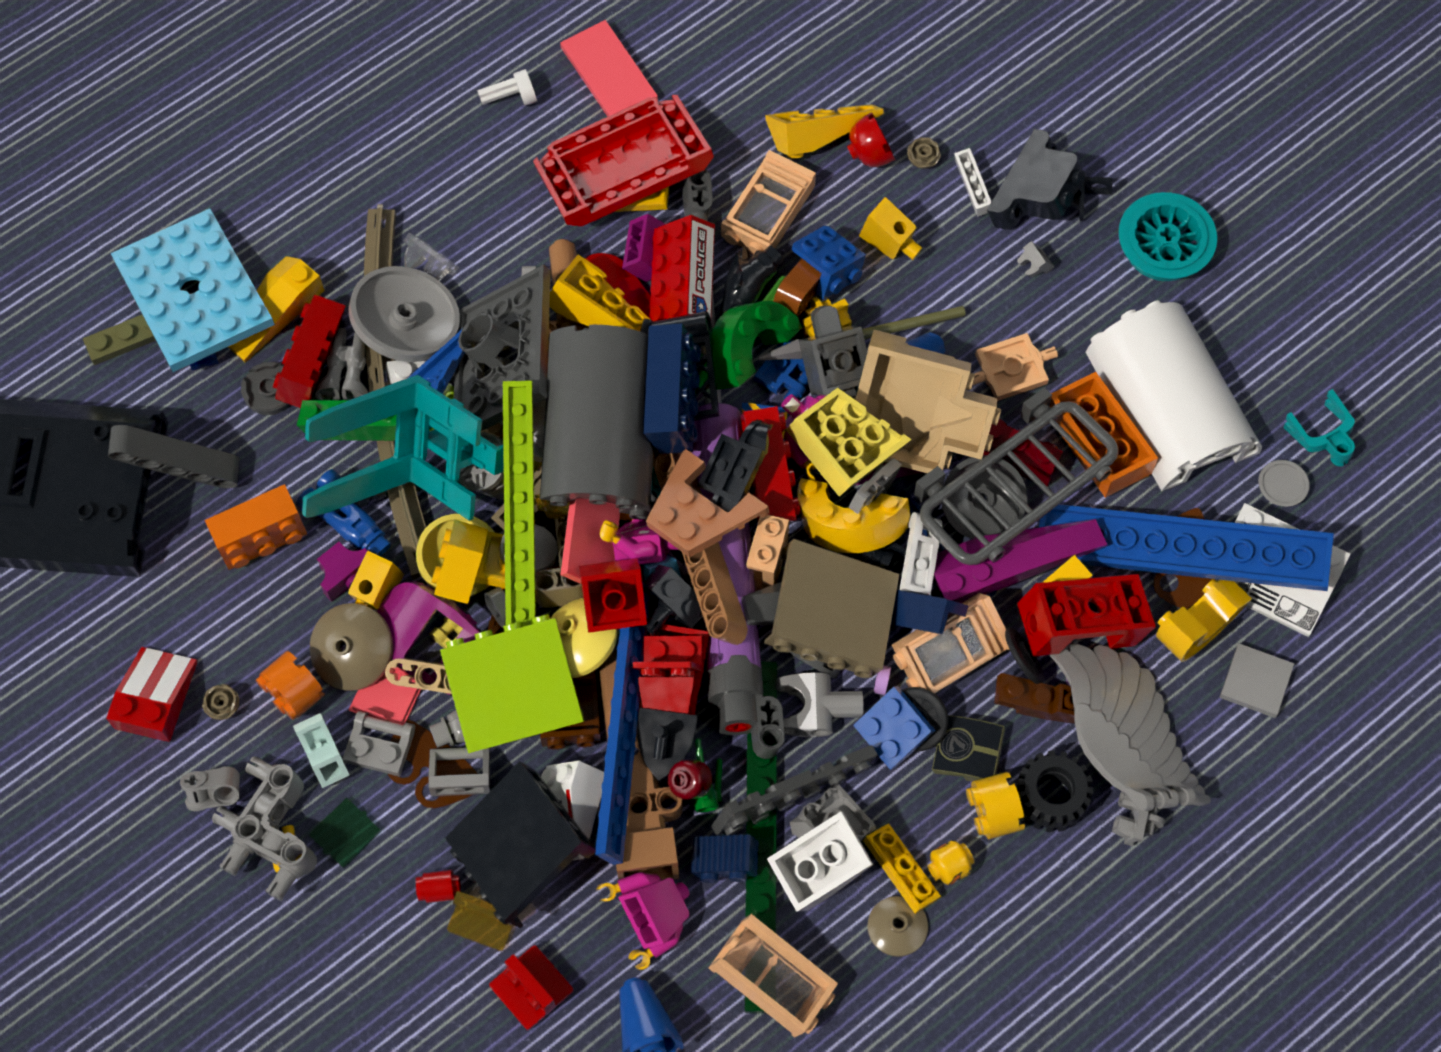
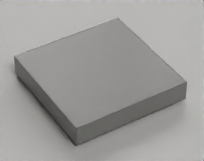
M1238 643L1219 698L1276 718L1294 663Z

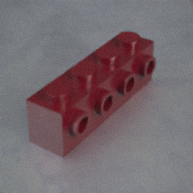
M999 419L997 426L991 425L989 434L994 435L990 451H984L983 455L991 453L1020 430L1007 426L1004 421ZM1027 439L1012 450V452L1048 487L1057 467ZM1038 440L1060 462L1063 451L1059 450L1053 443ZM1008 455L1002 458L1011 464L1021 476L1033 481Z

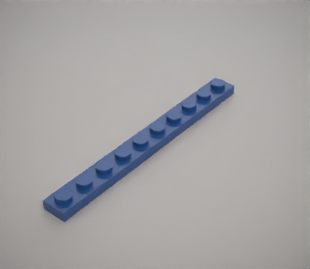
M643 590L647 618L651 597ZM642 626L620 628L619 643L617 645V661L614 672L610 724L608 726L601 806L598 813V833L595 841V855L612 865L622 864L624 857L640 704L638 677H642L641 671L633 668V662H644V636H647V628Z

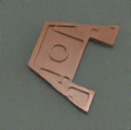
M685 449L653 506L646 523L648 528L687 556L692 557L723 540V535L736 528L741 530L745 528V523L758 516L763 518L770 512L765 503L750 493L730 512H726L691 488L689 485L705 470L706 466L704 461Z

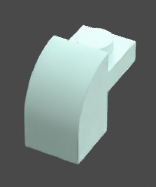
M321 713L293 726L322 788L349 776L348 770Z

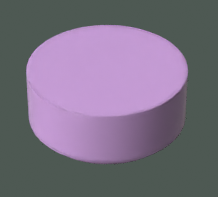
M883 665V670L877 673L874 687L875 694H886L891 667Z

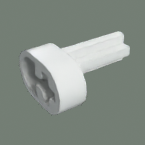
M526 69L513 73L514 78L477 90L482 105L518 92L521 95L524 106L537 102Z

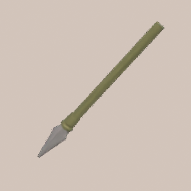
M959 306L862 329L864 340L871 338L874 330L891 334L964 317L966 312L964 306ZM796 339L758 357V360L802 359L798 341L800 339Z

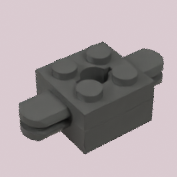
M819 306L811 312L815 336L798 340L810 393L813 395H827L836 388H839L853 399H856L857 392L855 386H858L867 357L862 327L848 326L842 328L839 313L835 307Z

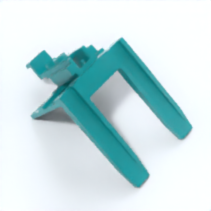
M416 375L331 407L306 420L305 439L309 442H314L343 434L397 414L394 456L330 482L303 497L302 515L310 518L325 514L407 482H413L468 521L474 519L476 495L458 483L460 469L474 464L480 469L487 470L494 476L504 472L503 445L495 446L481 436L482 419L466 410L464 404L455 398L449 399L432 388L431 383L421 376ZM427 449H430L447 461L446 474L426 462Z

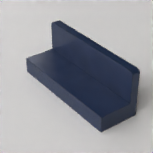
M897 590L891 624L942 635L948 614L966 617L969 605L944 598Z

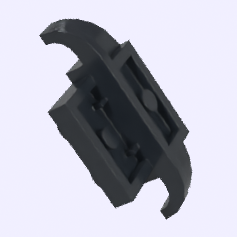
M756 419L746 427L739 441L721 434L697 486L713 493L714 496L711 502L724 511L730 512L748 494L761 463L768 453V431L772 429L773 424Z

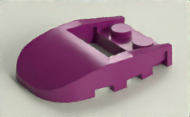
M416 581L405 582L395 586L387 594L377 610L387 622L392 634L393 654L391 659L393 660L406 658V655L436 610L463 628L456 639L463 638L464 643L476 640L474 634L480 633L475 627L477 622L469 614L463 612L456 605L457 602L434 595L435 591L433 588ZM414 665V666H415V670H414V671H408V670H405V671H406L409 675L414 676V678H415V672H416V670H417V668H418L417 665ZM423 671V681L427 684H434L437 679L436 672L434 671L432 675H429Z

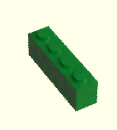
M303 400L296 426L305 433L307 419L349 400ZM397 414L322 440L395 441Z

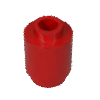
M453 870L423 873V876L416 877L418 901L425 900L426 903L450 901L456 899L457 893H461L459 875H454Z

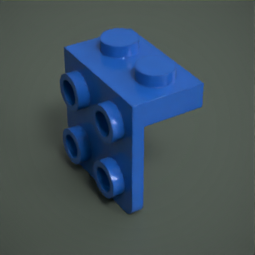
M822 226L793 243L792 251L821 273L815 294L823 300L832 294H838L847 285L856 283L862 276L861 269L866 254L829 226Z

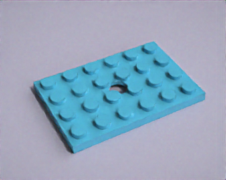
M210 208L111 253L172 372L275 325ZM197 280L200 282L199 290L195 293L189 294L187 291H181L183 284L187 281Z

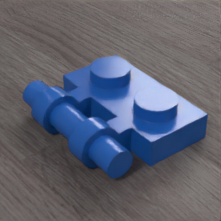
M790 339L788 342L779 343L775 349L784 346L794 340ZM803 358L766 360L754 375V381L776 395L782 387L788 389L784 399L791 394L796 398H801L806 392L805 387L808 385ZM798 368L803 373L796 381L791 376Z

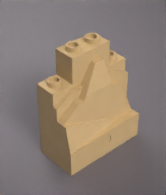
M874 330L855 400L865 406L866 411L879 420L883 419L890 424L889 427L900 435L905 434L912 439L885 462L888 463L894 458L902 464L901 467L929 473L937 466L942 470L943 468L949 469L953 455L952 452L982 460L984 451H990L994 436L989 434L991 425L997 426L1001 409L996 408L997 398L967 391L971 390L975 374L970 372L972 363L957 360L949 355L910 346L906 343L907 338Z

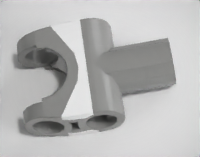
M800 673L783 676L775 681L777 691L798 697L804 705L800 713L783 719L785 735L799 737L829 736L833 733L832 718H857L863 716L862 691H831V676L828 674Z

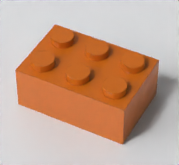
M285 484L205 520L216 547L229 570L244 567L250 560L259 556H268L276 548L285 544H294L307 535Z

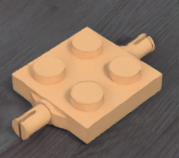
M1028 333L977 349L975 355L981 366V371L974 373L973 385L985 381L991 388L997 401L1047 385L1049 379L1043 368V362L1057 358V350L1053 346L1038 351L1032 344Z

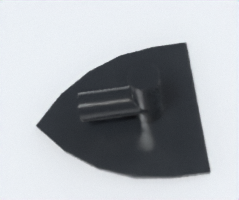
M639 708L637 740L640 753L648 769L658 781L669 774L674 764L685 759L694 740L697 715Z

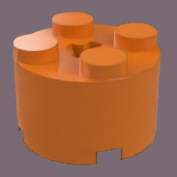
M286 651L259 674L256 682L263 691L269 692L276 698L273 703L282 714L286 713L294 720L303 715L324 697L325 693L322 692L323 688L304 665L298 664L296 666L293 662L297 658L291 652Z

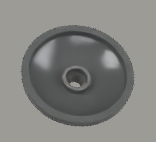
M971 457L959 463L948 474L943 486L945 487L981 459ZM1000 459L991 468L1027 504L1026 486L1021 475L1011 464ZM984 471L969 482L979 493L986 495L987 502L1011 526L1023 518L1025 510L987 471ZM965 486L948 498L983 536L1003 533L1006 530L982 504L978 503L977 499ZM942 503L944 515L950 525L961 535L970 539L976 538L957 516Z

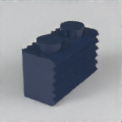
M748 834L693 837L691 873L700 878L701 882L717 883L719 878L729 877V880L733 882H746L747 877L757 876L759 843Z

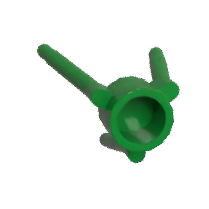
M697 738L695 739L697 760L704 763L701 740ZM721 758L717 759L714 789L713 785H711L710 790L705 796L699 799H689L690 807H695L697 813L711 812L719 809L718 803L722 802L723 761Z

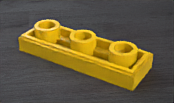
M889 823L864 838L863 842L915 914L939 900L941 895Z

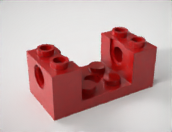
M1139 574L1036 583L1017 603L1033 656L1059 654L1074 639L1106 636L1110 649L1133 647L1156 627ZM1088 602L1096 605L1099 613L1093 612L1089 608Z

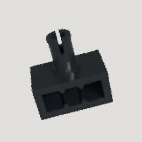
M658 565L642 583L643 590L657 604L646 618L647 625H642L643 628H647L646 631L651 635L655 636L670 617L679 625L691 629L702 618L703 614L695 591L672 568Z

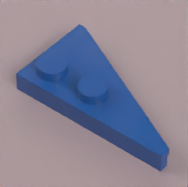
M462 329L408 378L419 375L430 382L432 388L443 394L465 353L459 347L458 342Z

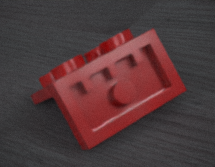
M644 636V662H633V668L640 670L641 675L648 677H666V672H671V675H677V677H695V672H704V636Z

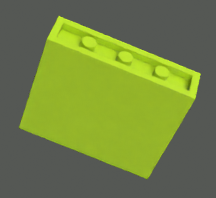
M549 614L532 618L533 624L521 627L520 622L503 626L504 632L493 635L492 630L474 634L476 640L464 643L463 638L446 642L447 648L440 650L468 753L585 721L558 628L557 618L550 619Z

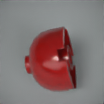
M872 112L854 123L849 134L851 144L847 146L853 160L859 158L865 166L870 168H878L896 160Z

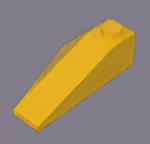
M875 105L840 107L838 108V113H835L834 110L814 109V115L799 113V111H789L765 115V119L777 150L786 154L788 158H801L803 153L813 152L849 133L854 123L863 116L872 112L875 118L883 115L884 111L883 108Z
M579 254L558 278L550 291L549 307L554 312L587 326L611 325L640 331L643 320L649 319L639 307L630 306L623 299L625 293L619 287L614 289L605 280L607 275L601 269Z
M286 256L266 274L257 289L275 325L228 346L245 363L302 312L305 302L311 303L314 294L320 296L324 292L320 275L301 259Z

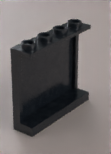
M520 761L445 837L452 847L450 849L452 856L464 864L466 867L464 872L467 877L481 888L479 894L496 909L494 911L496 918L504 925L510 923L519 928L523 926V923L518 918V915L578 854L589 859L596 851V848L537 771Z

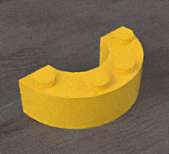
M801 478L797 495L803 528L815 543L826 549L841 553H863L877 550L897 540L909 527L910 509L908 498L881 493L875 501L866 505L857 514L850 508L835 505L830 500L828 483Z
M1212 579L1202 590L1205 594L1191 608L1181 607L1174 613L1169 610L1157 622L1160 627L1156 638L1181 662L1187 661L1210 643L1252 600L1234 581H1216Z

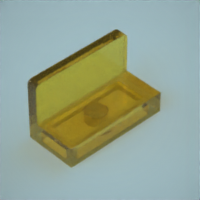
M457 891L453 900L455 910L447 927L448 932L492 949L503 951L514 925L510 923L504 925L494 915L496 909L492 904Z

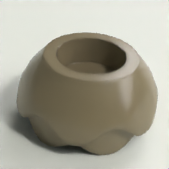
M928 137L915 139L907 149L909 161L915 167L921 169L933 167L941 156L938 143Z
M216 685L206 691L202 704L204 712L209 717L215 720H225L232 717L238 710L239 696L229 685ZM224 701V704L219 705V702Z

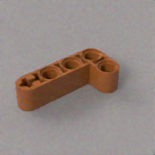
M801 259L779 285L773 302L787 307L798 317L801 323L808 302L816 293L821 273L804 259Z

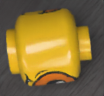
M951 840L931 851V863L927 867L935 881L940 879L946 885H951L971 874V865L974 864V858L964 843L959 844L957 841Z

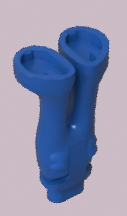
M334 469L326 471L318 480L316 489L340 479V475ZM308 488L299 496L296 501V507L302 511L303 497L313 492L314 488ZM354 503L339 508L347 516L346 518L341 517L335 511L317 515L356 548L361 550L365 548L367 551L381 556L391 546V542L384 537L385 532L380 530L376 522Z

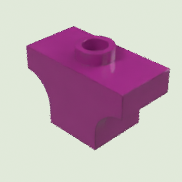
M337 542L317 558L321 570L325 573V578L320 585L324 594L331 602L348 588L350 589L367 552L365 548L360 551H350L340 542Z

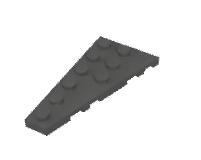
M873 745L843 756L836 761L837 765L834 767L830 761L821 765L820 768L812 773L808 770L770 786L764 791L766 794L762 796L756 791L749 794L739 803L736 800L729 802L712 824V828L716 836L726 833L727 836L733 835L743 829L742 825L752 820L753 824H756L769 817V812L776 808L779 811H783L795 804L794 800L803 795L805 799H808L821 792V786L829 783L833 787L846 780V774L853 771L856 774H860L872 767L871 762L875 759L877 753Z

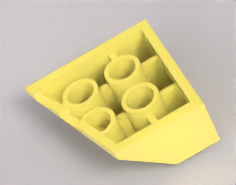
M836 388L798 416L786 429L839 497L912 440L905 434L900 435L894 431L885 420H879L866 411L865 406L839 388Z

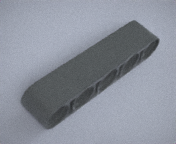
M115 425L111 427L108 457L113 460L219 488L229 489L238 486L240 458L236 455L131 426Z

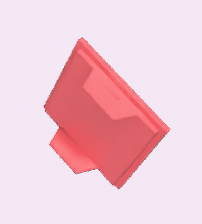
M398 667L393 670L394 673L398 674V679L401 676L409 675L404 669ZM384 673L373 685L357 691L349 711L355 714L358 711L366 712L370 717L404 725L422 689L394 685L387 680Z

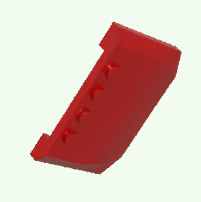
M671 95L673 100L658 101L657 97L647 98L552 142L547 147L548 153L540 160L536 157L533 160L536 170L567 225L584 226L705 170L714 157L712 149L678 95Z

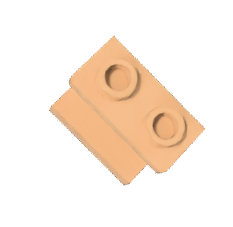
M772 515L759 518L746 567L754 571L755 591L777 584L783 559H781L782 551L788 544L789 520Z

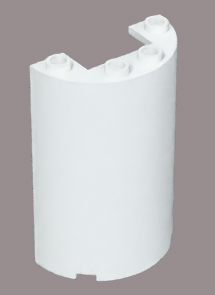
M1157 300L1137 312L1134 309L1129 310L1121 316V320L1107 328L1104 332H1100L1091 338L1090 341L1092 343L1087 348L1086 354L1095 371L1158 457L1152 475L1161 491L1187 482L1194 469L1225 457L1232 456L1235 463L1260 454L1262 445L1182 305L1175 302L1161 303Z

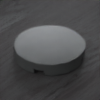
M263 362L255 365L249 370L246 377L243 378L241 393L246 405L252 411L262 415H275L285 411L290 406V404L276 400L277 389L272 388L277 373H281L283 369L280 363Z

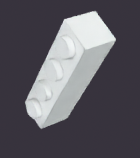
M968 148L954 153L955 162L977 217L987 214L991 200L971 149Z

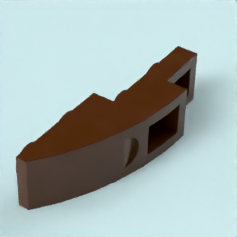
M1005 673L997 676L994 704L1014 708L1017 714L1075 724L1071 686L1061 683L1057 686L1044 683L1035 684L1031 680Z

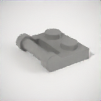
M358 711L342 760L347 764L400 777L414 737L415 725L410 723L402 725L370 717L368 713ZM365 728H370L401 736L398 744L366 736L363 733Z

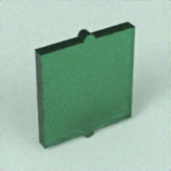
M346 797L309 836L323 848L324 855L329 854L344 869L381 830L367 817L366 811H360Z

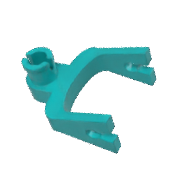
M1331 389L1327 393L1328 399L1325 400L1324 405L1343 422L1339 427L1323 436L1310 437L1293 413L1290 412L1286 416L1287 422L1284 424V429L1308 452H1319L1326 449L1331 454V462L1335 466L1341 467L1344 466V463H1348L1355 449L1353 440L1348 436L1353 430L1355 419L1335 391Z

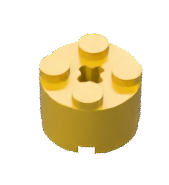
M1008 772L972 781L971 788L966 789L970 806L975 805L978 817L974 818L976 830L979 835H985L989 840L1025 829V824H1019V818L1024 817L1020 797L1015 784L1009 785L1006 778L1011 777Z

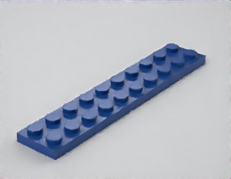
M1060 504L1044 515L1039 523V527L1096 519L1107 546L1079 557L1078 559L1083 565L1328 592L1334 533Z

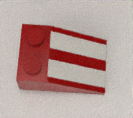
M141 647L115 691L106 717L107 721L116 730L170 742L198 662L197 659Z

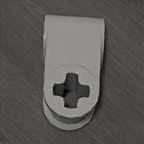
M221 767L185 774L180 779V785L187 795L185 800L186 807L191 811H201L207 808L233 805L239 799V772L232 767Z

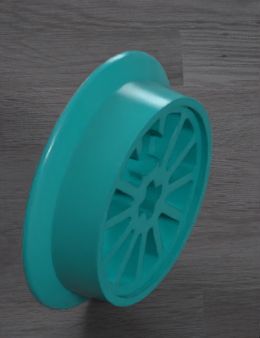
M1159 192L1139 198L1126 209L1119 224V241L1124 254L1138 272L1158 281H1175L1197 273L1209 263L1217 247V231L1209 213L1196 201L1177 193ZM1160 217H1167L1168 222L1162 224ZM1152 219L1155 228L1146 221ZM1175 219L1181 222V224L1177 227L1172 224V220ZM1186 227L1191 231L1190 233L1181 234ZM1137 228H1141L1146 233L1138 232ZM1195 240L1197 245L1185 242ZM1184 252L1191 253L1192 255L1189 257ZM1163 256H1167L1170 258H1172L1173 256L1174 260H1166L1163 258Z

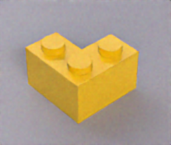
M458 520L454 521L452 530L446 528L439 553V558L444 560L442 567H435L431 583L436 584L434 595L468 604L483 556L488 529Z

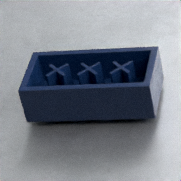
M682 323L649 326L644 434L659 454L682 453L685 449L693 452V442L697 441V427L694 424V415L698 414L699 407L698 400L695 398V388H699L700 379L699 373L696 371V363L700 362L701 352L699 345H696L693 341L692 334L688 333Z

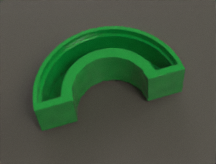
M760 301L739 305L723 313L713 327L712 338L717 390L740 387L756 372L752 362V347L756 337L764 345L788 342L803 328L798 317L787 307L773 301Z

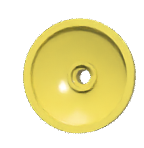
M449 514L434 520L425 528L417 544L416 562L421 576L433 589L436 588V584L431 583L435 567H442L444 560L439 558V553L446 528L452 530L454 521L458 520L486 528L489 532H494L488 524L476 517L468 521L460 514ZM474 582L470 596L481 593L490 585Z
M583 598L567 603L551 616L550 619L557 618L558 620L557 624L572 678L581 677L594 671L612 653L618 639L619 629L588 633Z

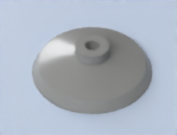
M1276 460L1267 464L1260 472L1259 488L1264 497L1273 504L1284 507L1294 506L1303 501L1308 494V476L1294 462Z

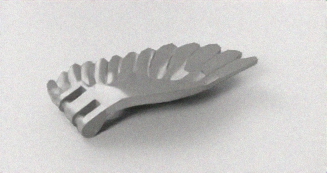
M1070 644L1067 647L1068 650L1063 649L1059 654L1050 655L1071 686L1076 732L1082 750L1092 765L1108 782L1126 793L1140 811H1150L1154 807L1158 809L1177 807L1178 804L1183 806H1203L1211 802V798L1205 795L1204 788L1198 785L1196 776L1190 773L1188 764L1182 762L1183 754L1181 749L1176 747V736L1169 732L1170 720L1168 714L1163 712V696L1156 692L1154 677L1149 669L1140 668L1136 659L1128 653L1120 652L1118 654L1113 649H1110V647L1103 645L1094 647L1092 651L1088 647L1079 644Z

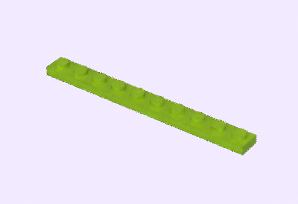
M503 381L506 625L520 622L521 627L533 624L532 618L536 617L533 382Z

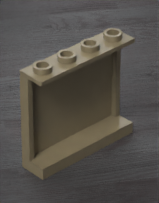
M793 539L782 551L781 559L786 560L772 634L765 639L764 643L773 646L779 652L799 654L804 660H817L827 663V666L832 669L852 671L860 678L873 677L883 670L899 574Z

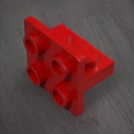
M533 945L519 958L514 954L511 955L504 962L506 969L489 983L492 991L526 1030L533 1028L573 993V987L536 945Z

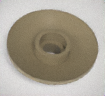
M892 896L881 900L874 906L868 918L867 928L869 937L877 949L890 956L902 957L914 953L923 945L928 933V921L923 910L915 914L903 897ZM895 919L902 920L904 927L900 929L895 928L893 921Z

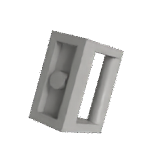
M466 747L430 749L429 791L431 796L488 794L490 792V748L468 753ZM483 758V774L437 776V760Z

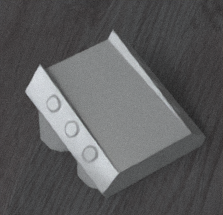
M839 784L825 791L816 802L808 803L804 806L800 814L790 822L792 835L800 838L843 811L860 841L876 829V825Z

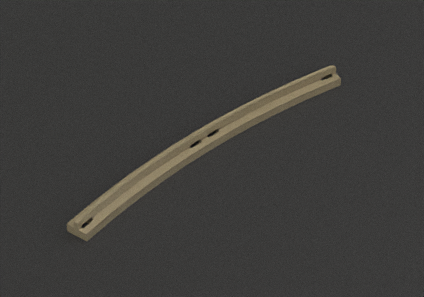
M378 204L377 209H368L364 276L376 269L393 266L396 212L395 210L384 209L382 204ZM383 219H386L385 228H382ZM365 344L370 393L390 385L388 372V381L385 382L384 369L387 371V362L395 361V359L385 357ZM376 370L378 373V383L376 382ZM377 441L380 461L394 456L395 441ZM407 482L387 490L412 579H416L422 576L414 557L416 556L419 538L425 530L426 524L415 484Z

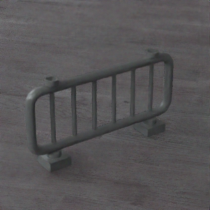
M1044 387L1023 403L1020 417L1028 425L982 460L978 461L945 487L943 486L945 473L939 466L916 481L914 496L921 503L924 502L920 510L922 523L956 560L966 565H978L988 558L993 563L997 562L1006 552L1003 547L1093 478L1096 477L1102 482L1111 474L1112 469L1109 466L1118 457V444L1077 403L1070 401L1060 402L1050 408L1052 394ZM1063 413L1073 414L1107 448V454L1096 462L1054 419ZM1050 423L1092 466L1075 478L1033 436ZM1029 439L1070 482L1056 493H1053L1012 450ZM1008 455L1049 498L1032 510L991 466ZM984 471H987L1028 513L1012 526L969 483ZM964 486L1006 529L991 542L948 500L949 497ZM941 503H944L981 541L984 547L974 554L966 553L931 516L932 510Z

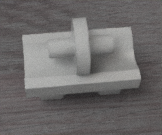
M1121 791L1118 806L1131 810L1130 817L1117 816L1112 832L1125 838L1124 844L1134 846L1135 842L1143 841L1144 835L1153 836L1154 828H1163L1165 820L1157 816V807L1150 811H1140L1130 797Z

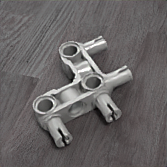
M253 756L250 761L255 766L247 763L246 773L263 780V782L239 816L226 807L220 806L216 811L221 813L222 816L214 813L212 817V822L231 831L234 839L232 841L234 845L219 867L229 874L236 876L249 854L253 853L278 865L280 869L265 892L282 901L295 879H299L303 875L312 872L317 864L315 853L303 841L289 832L285 834L279 831L278 827L289 808H293L298 801L299 796L303 792L304 783L288 765H271L259 757ZM302 854V856L298 860H296L297 856Z

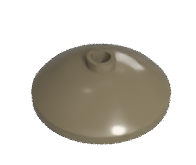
M347 603L327 611L316 623L310 639V657L317 674L327 684L340 690L355 691L373 685L385 673L386 666L391 661L393 654V638L387 622L377 611L362 604ZM343 641L346 643L344 651L340 649V644Z

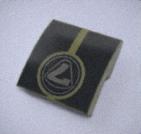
M948 715L947 731L940 743L937 744L932 767L935 774L961 776L966 781H975L996 775L1006 728L986 721Z

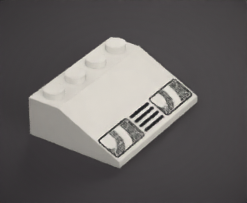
M1244 503L1235 523L1298 529ZM1332 546L1328 592L1234 582L1252 598L1246 607L1309 637L1347 563L1350 553Z

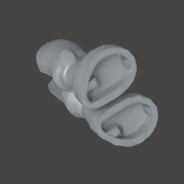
M338 328L330 354L326 358L328 368L326 377L316 388L315 397L318 400L340 399L341 371L345 367L347 372L342 387L343 399L352 400L368 393V390L360 382V373L366 364L365 343L355 332L353 346H346V329Z

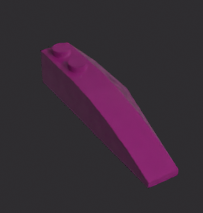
M1096 519L1026 529L1003 547L1006 552L995 563L988 558L978 565H966L956 560L947 549L937 553L933 579L942 598L962 603L977 593L986 595L1062 565L1074 555L1079 558L1107 546V543ZM999 533V534H993V535H986V536H984V537H985L989 542H991V541L994 540L996 537H998L1001 533ZM977 537L959 544L969 554H974L984 547Z

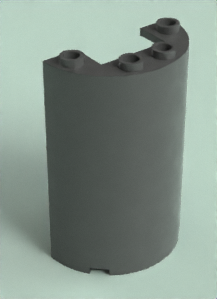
M589 325V328H584L580 331H577V326H568L550 332L540 499L550 501V504L553 506H567L569 502L577 498L589 499V503L603 505L607 502L614 503L616 508H619V513L629 514V517L632 519H646L647 515L650 514L654 446L644 434L648 354L647 334L611 325Z

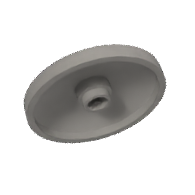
M390 266L368 273L356 284L349 302V318L359 338L377 353L399 361L419 362L428 360L457 334L459 328V308L451 292L431 275L409 267Z

